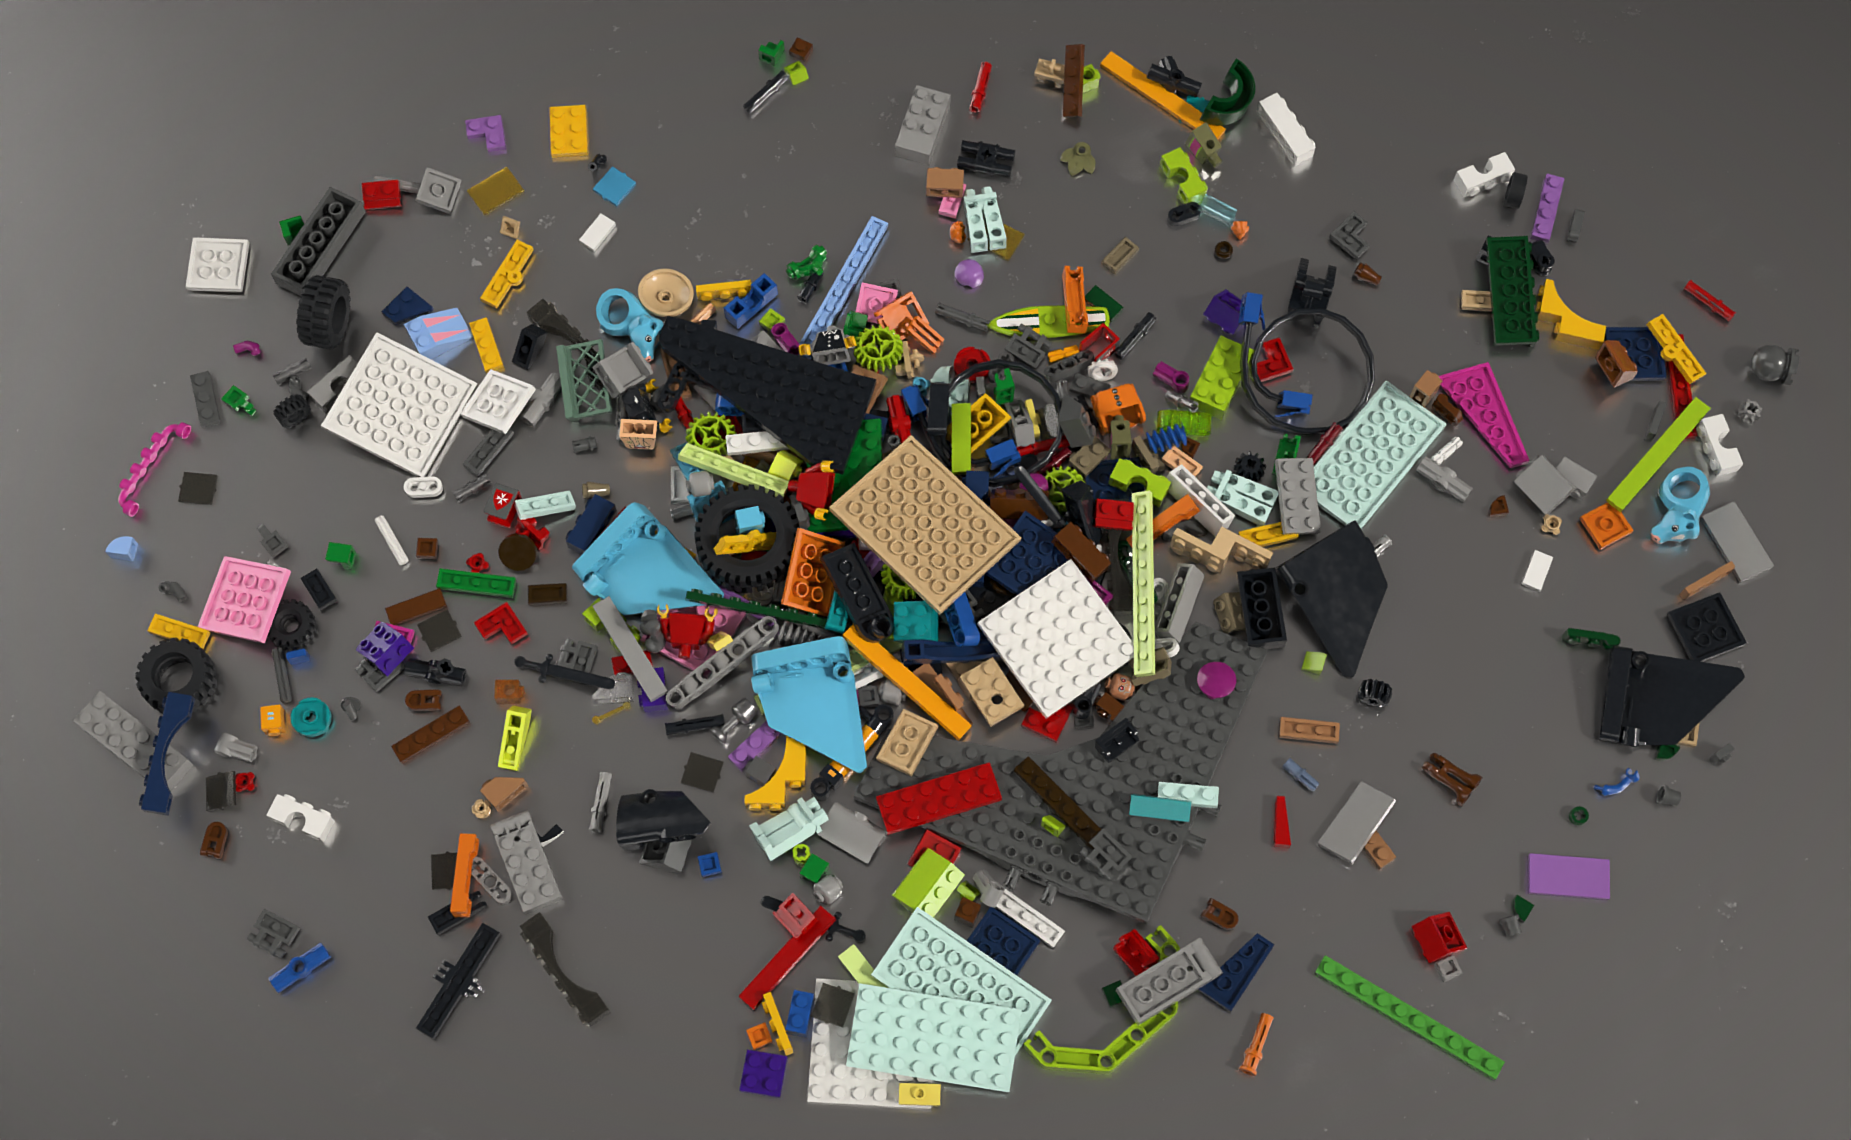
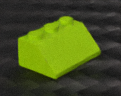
M927 848L892 896L912 914L918 907L934 918L965 874L950 861Z

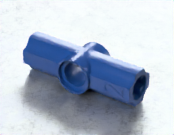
M320 942L300 957L292 958L288 965L270 976L269 980L276 991L280 993L300 978L307 977L312 970L330 959L331 956ZM304 963L303 970L296 972V966Z

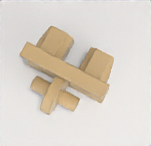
M1039 58L1034 76L1043 81L1048 79L1062 85L1064 84L1065 65L1056 63L1055 59H1052L1051 62Z
M903 341L901 359H904L905 363L895 366L897 376L907 375L908 379H914L912 364H914V368H919L920 363L924 361V355L919 354L917 349L912 350L913 354L911 355L908 341Z

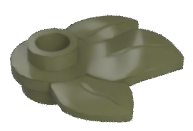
M1079 142L1074 148L1066 149L1060 161L1068 163V170L1071 176L1078 174L1083 169L1089 174L1094 172L1095 158L1091 155L1090 146L1085 142ZM1080 148L1085 149V152L1083 154L1079 153L1078 150Z

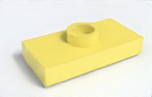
M1027 399L1024 405L1033 423L1035 440H1039L1040 429L1038 424L1041 423L1039 413H1035L1032 399Z
M719 631L710 637L706 643L710 648L718 651L731 643L733 639L729 634Z
M899 1083V1105L940 1106L941 1084Z

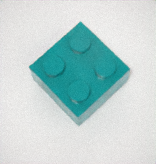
M925 601L894 602V641L903 643L904 640L938 641V613Z

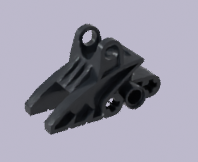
M1301 258L1289 301L1288 313L1296 309H1327L1335 283L1337 267L1328 265L1325 279H1314V276L1306 274L1309 260ZM1314 315L1313 327L1318 328L1324 317Z

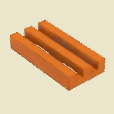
M915 316L905 330L931 354H934L937 351L936 349L940 347V343L944 341V338L919 316ZM914 327L924 338L930 341L933 344V346L926 342L912 328Z

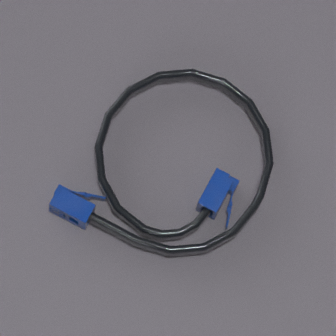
M1250 292L1242 295L1238 322L1240 325H1245L1240 356L1241 386L1251 407L1270 425L1292 433L1323 434L1330 428V426L1302 428L1275 419L1293 414H1310L1313 394L1286 390L1279 392V395L1272 393L1262 384L1257 374V359L1263 342L1278 324L1295 316L1320 315L1339 322L1355 336L1366 358L1367 382L1361 400L1345 419L1337 422V425L1339 424L1342 427L1352 422L1368 403L1375 382L1374 355L1364 334L1345 316L1323 308L1296 309L1273 320L1265 328L1262 310L1263 295ZM1259 319L1261 320L1264 332L1257 338L1249 361L1250 378L1255 388L1264 397L1277 402V408L1296 410L1298 412H1286L1284 415L1273 417L1258 403L1251 389L1247 360L1252 326L1258 324Z
M1001 359L977 363L954 377L950 383L949 397L958 384L977 372L996 368H1009L1013 371H1020L1043 386L1053 399L1059 420L1062 406L1059 394L1044 375L1024 363ZM918 385L902 389L901 396H903L905 407L912 422H920L933 452L942 464L952 472V463L940 449L934 436L927 435L928 423L925 419L927 417L925 405L929 407V400L922 395ZM1059 422L1056 440L1043 459L1026 469L1029 474L1036 473L1045 467L1060 446L1063 430ZM939 436L943 450L952 459V448L947 443L946 436ZM1013 439L986 449L985 457L971 458V467L974 468L989 465L990 470H994L1003 466L993 479L989 478V487H999L1020 482L1015 474L997 478L1011 465L1021 461V456L1016 451L1017 448ZM956 475L961 479L966 477V475Z

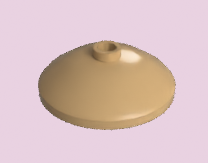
M654 270L643 277L638 287L640 303L648 312L656 316L674 317L680 315L690 307L693 301L694 290L690 280L676 270Z

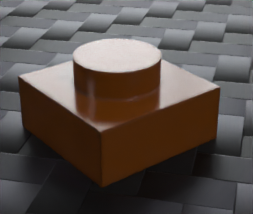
M797 37L789 50V55L805 62L813 49V44Z
M418 538L416 557L436 559L437 538Z

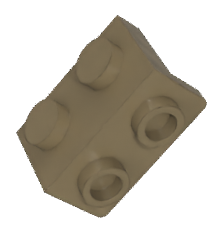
M1094 436L1092 445L1081 446L1082 448L1078 452L1074 451L1069 456L1068 467L1071 469L1074 467L1080 474L1086 477L1111 453V449Z
M1240 592L1223 593L1213 600L1223 633L1229 635L1233 631L1246 630Z
M1164 647L1155 649V675L1136 677L1134 675V658L1129 661L1133 669L1131 681L1134 687L1145 685L1156 679H1164L1171 675L1172 661Z

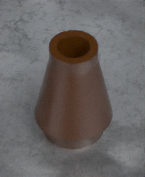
M1361 262L1353 273L1356 279L1374 284L1375 286L1378 285L1382 278L1370 266Z

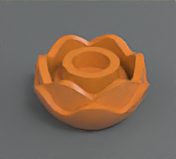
M956 221L950 227L951 239L959 244L965 242L966 239L963 222Z

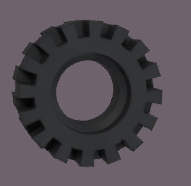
M295 394V396L290 395V398L286 397L285 401L279 402L280 405L275 407L276 409L273 411V414L282 427L291 428L292 425L296 426L298 422H303L302 419L307 418L306 415L310 414L311 408L302 395Z

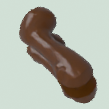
M1432 753L1429 759L1439 769L1429 762H1424L1422 769L1432 778L1453 790L1456 794V803L1462 807L1483 777L1478 774H1469L1455 766L1442 755ZM1447 773L1452 774L1453 776L1458 778L1461 782L1466 784V786L1451 778L1449 775H1447Z

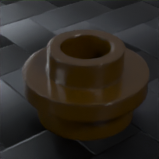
M1222 241L1215 246L1217 257L1221 259L1231 257L1233 247L1229 242Z

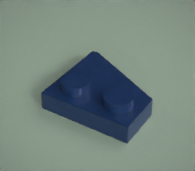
M406 287L381 312L393 324L399 325L406 320L417 318V315L428 311V313H431L434 309L409 287Z

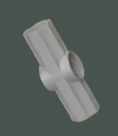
M551 373L542 387L537 388L531 396L530 403L520 415V419L527 425L534 427L543 413L552 408L555 397L562 389L561 379L558 374Z
M1425 457L1416 469L1417 472L1431 480L1436 489L1442 492L1447 491L1461 502L1465 501L1473 489L1457 478L1456 473L1448 467L1442 468L1428 457Z

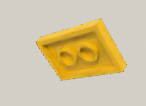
M586 105L550 107L552 158L588 156Z

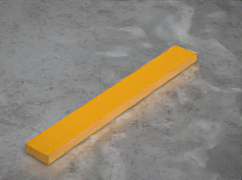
M1112 51L1100 63V67L1178 120L1180 119L1181 122L1193 130L1205 123L1200 120L1203 114L1201 111L1174 93L1167 91L1161 84L1147 79L1146 74ZM1208 124L1219 140L1225 133L1226 128L1221 125Z
M853 624L842 635L850 646L958 741L971 728L972 725L882 645L863 640Z

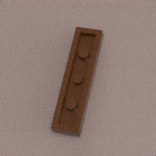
M1083 44L1066 45L1063 95V117L1065 118L1082 117L1085 45Z
M459 705L393 744L391 747L401 764L470 724V721Z

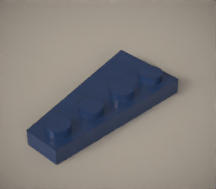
M1257 933L1220 967L1223 973L1219 977L1199 988L1198 991L1231 1012L1275 944Z

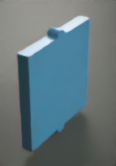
M612 166L595 185L593 191L602 196L603 200H608L617 206L636 185V182L626 176V173H622Z

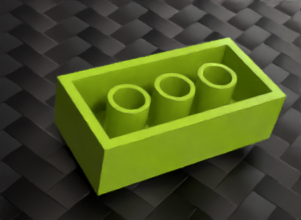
M1220 335L1190 396L1191 400L1198 402L1199 405L1197 407L1199 411L1217 419H1223L1241 383L1240 356L1242 344ZM1249 348L1248 353V366L1253 352V349Z

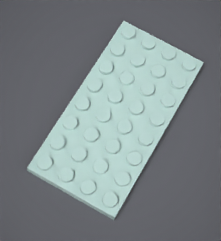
M1386 380L1314 466L1318 506L1343 525L1356 520L1362 529L1447 424Z
M918 907L871 974V976L891 989L1021 1009L1015 1055L1052 1001Z
M859 983L846 1066L1009 1092L1022 1010Z

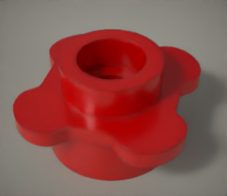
M482 553L472 555L466 561V564L472 569L471 572L479 573V571L489 567V563L484 560Z
M252 772L236 774L235 790L237 792H242L243 790L253 791L255 788L253 784L255 775Z

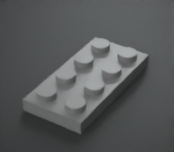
M1313 458L1276 459L1275 469L1283 535L1320 533L1321 526Z

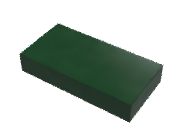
M1097 285L1085 295V302L1090 306L1107 308L1110 322L1124 308Z

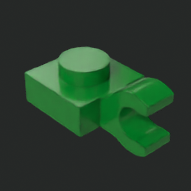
M234 385L221 398L225 404L235 411L242 408L251 416L257 411L247 401L249 396Z

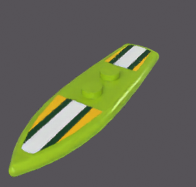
M1065 305L1020 308L1006 312L992 319L989 325L986 324L989 329L1011 337L1014 333L1020 337L1023 333L1017 330L1021 323L1027 327H1032L1033 331L1041 336L1043 334L1047 338L1082 334L1067 333ZM1086 306L1088 315L1086 333H1092L1102 323L1109 328L1110 317L1106 307Z

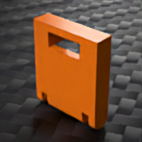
M912 291L905 293L873 313L875 317L881 315L882 317L877 319L879 325L881 324L883 329L888 326L889 331L894 329L896 334H899L900 340L910 336L905 330L913 320L906 305L912 303L918 316L929 324Z

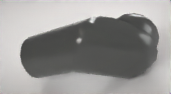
M165 581L159 584L158 588L161 593L174 594L179 602L187 599V595L179 583Z

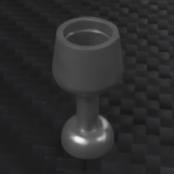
M746 698L732 706L731 711L734 716L721 728L713 727L710 729L721 743L724 744L727 741L726 733L739 721L742 724H748L758 713L757 709Z

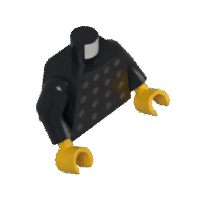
M651 379L645 384L640 383L631 386L622 395L630 419L656 420L646 391L652 393L659 388V386L655 387L652 384L656 379ZM666 418L662 423L657 421V431L659 429L663 433L670 431L673 426L668 425L671 420Z

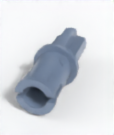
M1291 758L1283 765L1282 768L1295 777V781H1300L1310 791H1314L1318 787L1319 782L1306 772L1307 769L1301 768Z

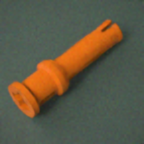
M1261 1013L1250 1048L1245 1050V1059L1242 1066H1239L1241 1072L1250 1076H1256V1068L1259 1060H1262L1263 1057L1261 1051L1274 1019L1273 1016Z

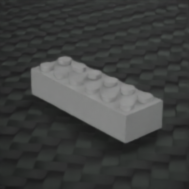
M99 691L73 721L145 778L146 774L149 775L151 767L148 766L150 756L154 755L155 747H153V741L156 734L107 695ZM169 745L165 759V777L168 787L172 791L194 765Z

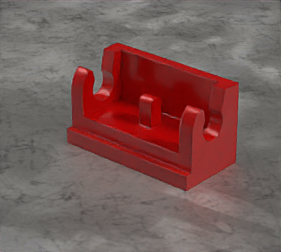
M1136 929L1122 935L1119 938L1120 943L1114 945V951L1135 976L1156 965L1160 959Z

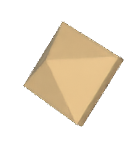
M503 216L500 233L517 239L520 221Z

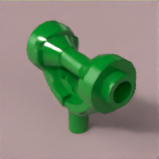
M816 244L811 248L810 254L806 259L801 262L795 263L792 261L787 264V275L795 280L815 273L821 275L823 273L821 267L827 259L825 248Z

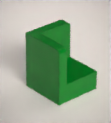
M780 40L778 45L772 42H768L766 46L761 45L758 50L759 60L775 66L785 51L784 41Z
M301 216L279 221L287 245H291L305 224Z
M852 310L847 313L843 330L844 334L854 336V338L859 337V332H864L868 315Z
M329 542L325 559L329 562L341 563L344 569L351 570L356 551L352 545Z
M812 853L799 873L800 878H807L813 883H817L823 873L826 874L829 870V863Z

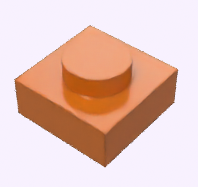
M765 1022L746 1030L754 1050L773 1043Z

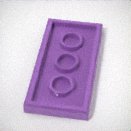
M1530 853L1528 855V894L1609 900L1610 860Z

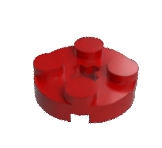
M975 347L963 348L957 353L954 360V372L957 376L969 368V362L973 364L991 361L990 357L982 349H975ZM989 370L977 372L967 379H969L971 384L976 383V377L983 376L985 379L989 374Z

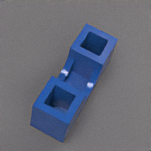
M765 273L762 274L751 284V290L743 299L737 296L724 307L725 318L736 329H739L778 295L777 284Z

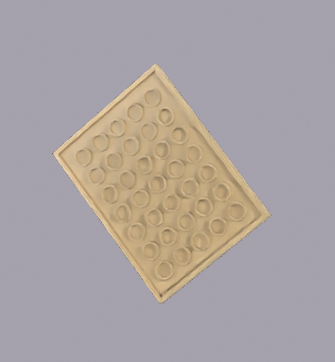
M912 435L829 507V511L939 615L1018 544L1022 538Z

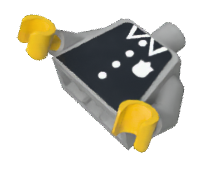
M831 325L827 327V331L818 332L811 344L799 345V354L813 356L814 361L831 365L850 362L849 349H854L857 345L854 336L844 334L843 329H838L836 326Z

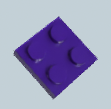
M747 1050L739 1091L780 1098L788 1057Z

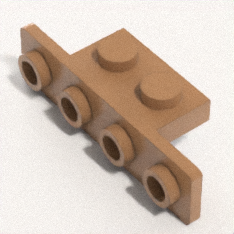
M923 664L913 671L914 675L973 725V722L962 709L964 699L959 692L955 693L951 688L952 683L947 676L937 675L930 664Z

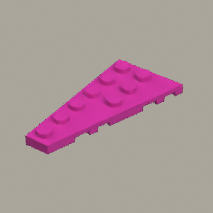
M1489 362L1439 376L1443 380L1440 385L1510 469L1529 463L1530 460Z

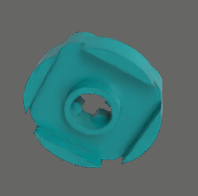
M310 697L301 700L296 708H293L290 719L292 726L300 735L316 737L328 731L332 716L330 709L324 702L318 698ZM310 713H313V715L316 716V718L312 722L306 720V717H309Z

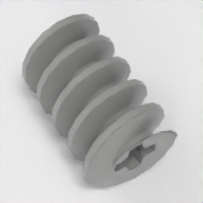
M785 621L779 632L778 644L782 645L785 642V647L821 640L822 635L815 639V632L808 636V629L800 633V626L793 630V623L786 627Z

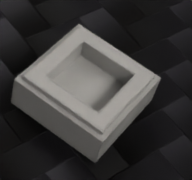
M1454 955L1434 964L1443 982L1463 973Z

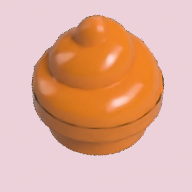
M1233 221L1231 230L1237 239L1241 240L1245 233L1249 231V226H1247V221Z

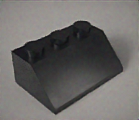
M1080 480L1061 489L1067 511L1072 513L1071 518H1069L1070 522L1079 526L1083 532L1082 534L1087 539H1091L1097 546L1103 534L1102 528L1094 527L1095 502L1092 498L1094 493L1090 485Z

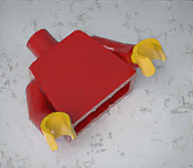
M833 461L817 463L807 468L805 473H800L798 481L790 480L788 483V491L797 492L796 500L801 502L802 507L807 509L816 519L822 521L826 520L823 515L825 512L828 513L827 509H829L832 502L835 473H831L834 470L830 469V464Z
M666 604L667 610L664 612L659 609L660 606L658 605L657 612L661 615L659 617L660 628L664 638L668 643H671L672 648L679 649L678 657L680 659H690L691 650H700L701 645L706 644L713 635L715 623L713 618L718 613L717 608L714 609V615L709 613L708 607L705 610V615L669 613L668 616V604Z

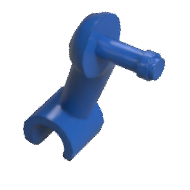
M1627 768V777L1617 785L1606 784L1604 787L1595 785L1594 789L1602 791L1603 796L1617 794L1623 791L1631 782L1635 783L1640 779L1638 770L1632 774L1631 768Z

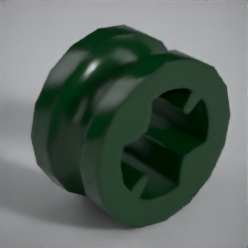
M1581 806L1575 807L1569 812V820L1574 825H1582L1589 818L1588 811ZM1581 812L1583 818L1577 820V816L1574 815L1575 813Z

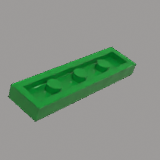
M440 568L436 587L442 590L513 598L517 580L515 577Z

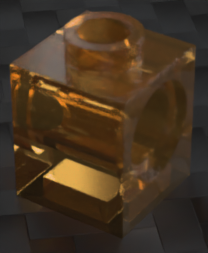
M495 680L494 699L497 704H521V698H524L525 690L519 680ZM508 689H515L513 694H505Z

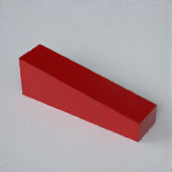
M1277 796L1275 798L1273 847L1290 848L1291 840L1285 796Z

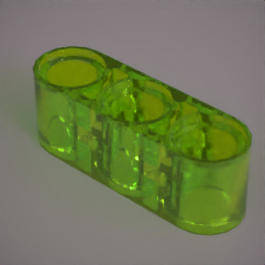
M1160 410L1157 412V431L1159 432L1160 428H1163L1167 432V426L1174 430V424H1178L1181 428L1183 423L1186 435L1208 436L1211 434L1212 415L1206 412L1191 413L1179 410Z

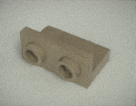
M1140 435L1133 438L1131 448L1135 455L1140 458L1142 466L1149 469L1155 475L1165 471L1166 466L1159 455L1150 450L1148 439L1142 440Z

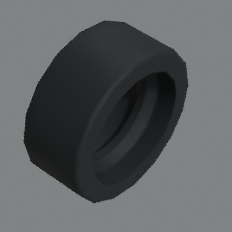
M1516 172L1512 173L1505 195L1504 206L1520 208L1526 190L1527 175Z

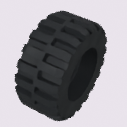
M315 275L308 279V282L304 285L305 288L301 292L297 309L296 329L298 338L304 345L331 350L341 343V339H343L344 332L347 329L351 307L350 290L348 285L341 279Z
M170 638V642L162 640L159 641L160 645L151 646V651L148 654L145 652L142 655L143 661L138 662L137 668L140 671L135 673V679L138 681L136 685L141 692V696L154 709L163 714L162 702L163 698L167 697L168 692L161 689L162 675L170 666L184 662L192 665V677L186 686L180 690L173 691V693L193 696L195 698L193 712L199 710V705L202 704L204 706L208 702L206 698L208 696L212 697L214 693L212 687H216L217 680L214 678L217 676V671L208 654L197 643L190 642L184 638L181 641L178 638Z

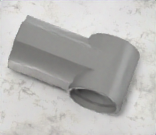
M222 733L214 752L227 758L232 756L251 763L257 755L258 747L240 741L230 734Z
M980 870L972 878L982 894L980 900L987 906L996 907L1005 888L1000 883L994 881L988 871Z

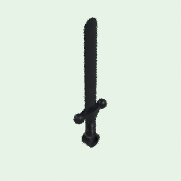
M1021 465L1017 466L1014 469L1016 477L1053 522V525L1049 527L1053 530L1058 528L1062 530L1066 526L1067 518H1071L1072 513L1066 511L1062 516L1026 469Z
M547 654L546 661L542 664L526 660L523 656H518L514 661L519 669L529 668L540 671L541 676L538 678L540 683H544L546 675L609 690L615 686V681L612 678L550 664L553 660L552 654Z
M764 896L761 899L763 907L777 911L783 901L770 896ZM841 912L834 914L836 921L828 928L827 931L829 933L825 936L826 941H832V935L836 932L854 938L857 943H863L866 940L863 930L855 931L839 925V919L842 917Z

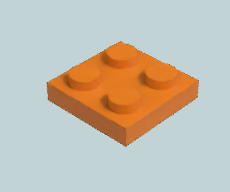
M1608 502L1579 518L1600 550L1632 534L1634 531L1622 512L1620 513Z

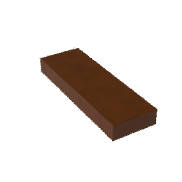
M439 588L387 607L385 610L390 624L397 626L446 608L447 605Z

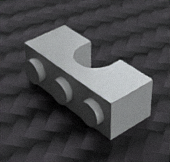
M350 355L346 359H342L332 371H328L323 379L313 384L307 392L310 399L325 414L330 411L338 398L334 393L335 388L340 384L347 383L358 364Z

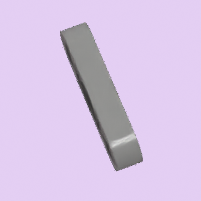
M475 857L473 864H480V868L484 873L481 875L475 869L471 875L498 904L507 905L510 903L513 894L509 887L483 859ZM486 877H495V883L492 886H486L484 884ZM497 887H499V889H500L503 893H505V892L507 891V893H506L507 898H506V899H503V898L498 899V898L500 897V895H499V893L495 890Z

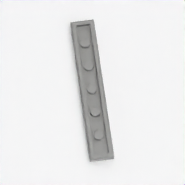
M610 596L594 604L593 609L650 702L667 694L666 687Z

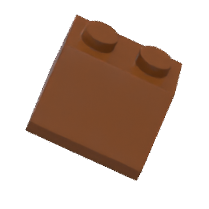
M1606 340L1596 354L1595 359L1613 388L1632 380L1638 371L1636 364L1627 355L1626 348L1619 341Z

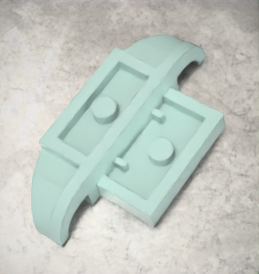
M953 366L940 367L931 379V383L950 384ZM969 379L958 384L949 397L947 426L952 418V404L970 403L971 382Z

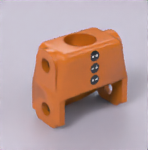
M1123 384L1097 392L1091 396L1095 418L1099 423L1098 428L1102 436L1109 434L1110 421L1116 415H1122L1124 420L1130 421V428L1138 423L1143 424L1146 421L1144 408L1133 384Z

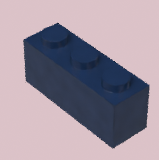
M594 494L593 498L587 501L583 514L577 517L573 530H570L566 535L565 539L568 548L582 555L610 523L617 511L615 504Z

